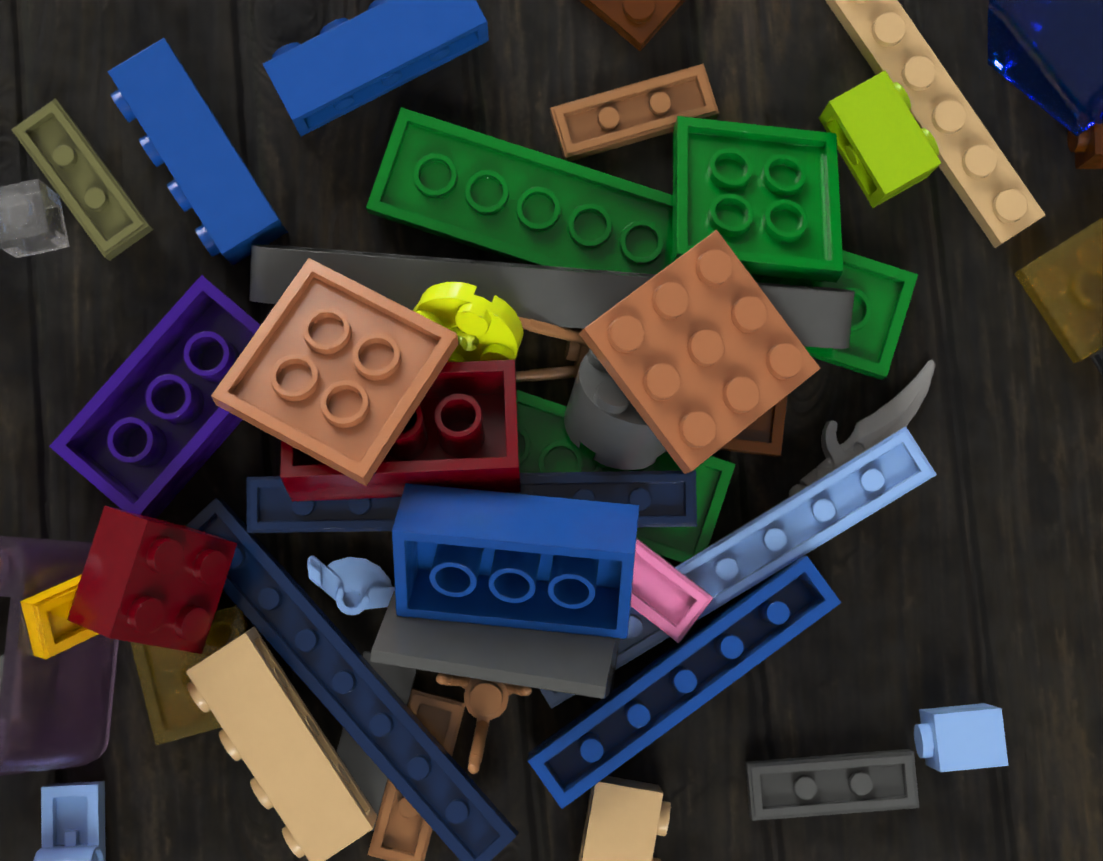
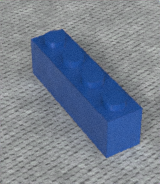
M375 0L369 5L367 11L350 20L339 18L328 23L321 29L320 35L302 44L293 42L282 46L274 52L271 60L263 63V66L302 137L488 42V23L476 0Z
M165 38L107 71L118 90L110 94L113 101L129 123L136 118L146 133V135L138 139L141 146L156 167L165 163L174 180L166 185L184 212L191 208L196 212L202 225L197 227L195 232L212 257L221 253L234 266L251 255V245H268L288 232Z

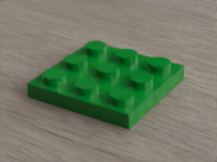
M677 116L673 129L672 262L717 230L750 274L837 283L843 273L836 133Z

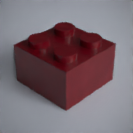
M104 506L67 620L107 638L202 654L237 543L194 528Z

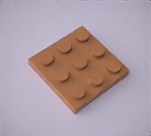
M717 230L579 332V335L684 474L692 472L821 369Z
M308 258L211 397L218 407L367 486L458 346V335L450 329Z

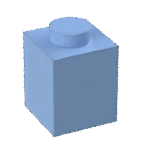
M981 703L919 709L921 724H915L914 741L917 754L920 758H925L926 766L939 772L1009 766L1002 708Z

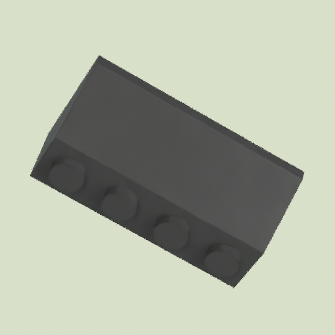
M394 591L372 647L370 662L605 699L613 692L620 638L397 616Z

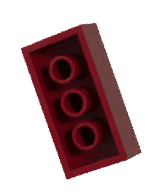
M515 359L447 362L367 486L281 441L280 478L292 502L402 497L406 483L504 493L521 492Z

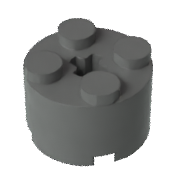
M589 348L588 353L580 364L564 415L566 432L570 440L578 448L582 442L587 448L595 452L593 460L605 466L622 470L647 468L655 463L658 456L664 452L666 454L667 451Z

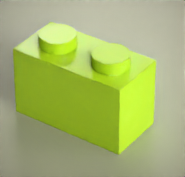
M886 70L829 101L819 117L827 133H836L837 150L872 208L926 179L942 163L938 158L939 148L935 138L926 128H920L910 111L911 102L907 92L902 85L892 82Z

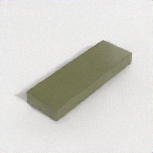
M56 98L11 129L106 259L111 261L154 230Z

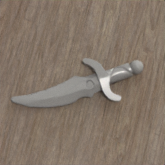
M934 359L929 360L919 374L896 397L873 414L858 421L851 436L844 443L839 445L837 441V422L827 421L821 435L822 449L826 459L817 468H814L800 480V484H796L790 489L789 497L901 428L906 427L916 415L929 391L936 366Z

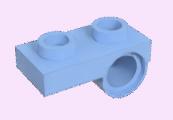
M105 781L50 783L41 787L42 848L36 852L33 861H106Z

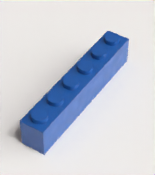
M802 556L754 586L682 639L680 643L671 647L614 689L605 699L599 700L528 752L529 764L560 808L563 809L842 602L808 556Z

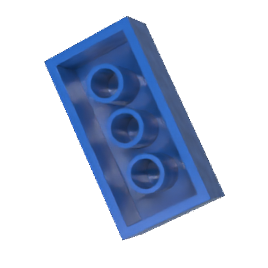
M406 483L392 528L396 615L627 639L639 505Z

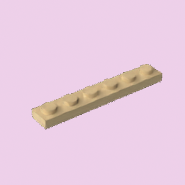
M825 0L874 73L877 75L886 70L892 82L899 83L905 89L911 102L910 111L920 128H926L937 142L939 148L938 158L942 162L939 168L994 248H997L1045 216L1039 204L898 0Z

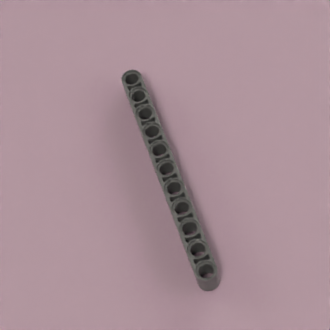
M256 244L251 245L249 301L276 304L307 259L311 258L412 311L419 303L422 294L429 287L444 282H463L477 286L474 295L483 297L492 302L494 295L503 299L513 308L518 317L534 319L559 327L584 329L656 274ZM756 282L803 346L834 349L849 348L855 291L829 287Z

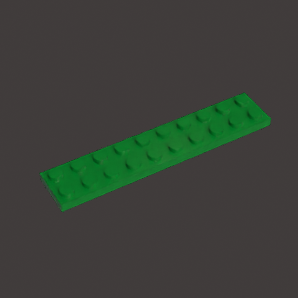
M400 108L366 206L369 214L523 264L658 274L672 263L673 195L418 112ZM842 250L843 273L837 283L750 274L756 282L829 287L855 291L849 348L804 347L812 358L879 380L887 377L918 274Z

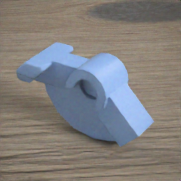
M314 555L309 556L307 559L308 578L336 601L337 607L342 613L354 616L364 610L388 607L395 587H392L391 580L380 566L365 558L356 557L335 560L327 566Z

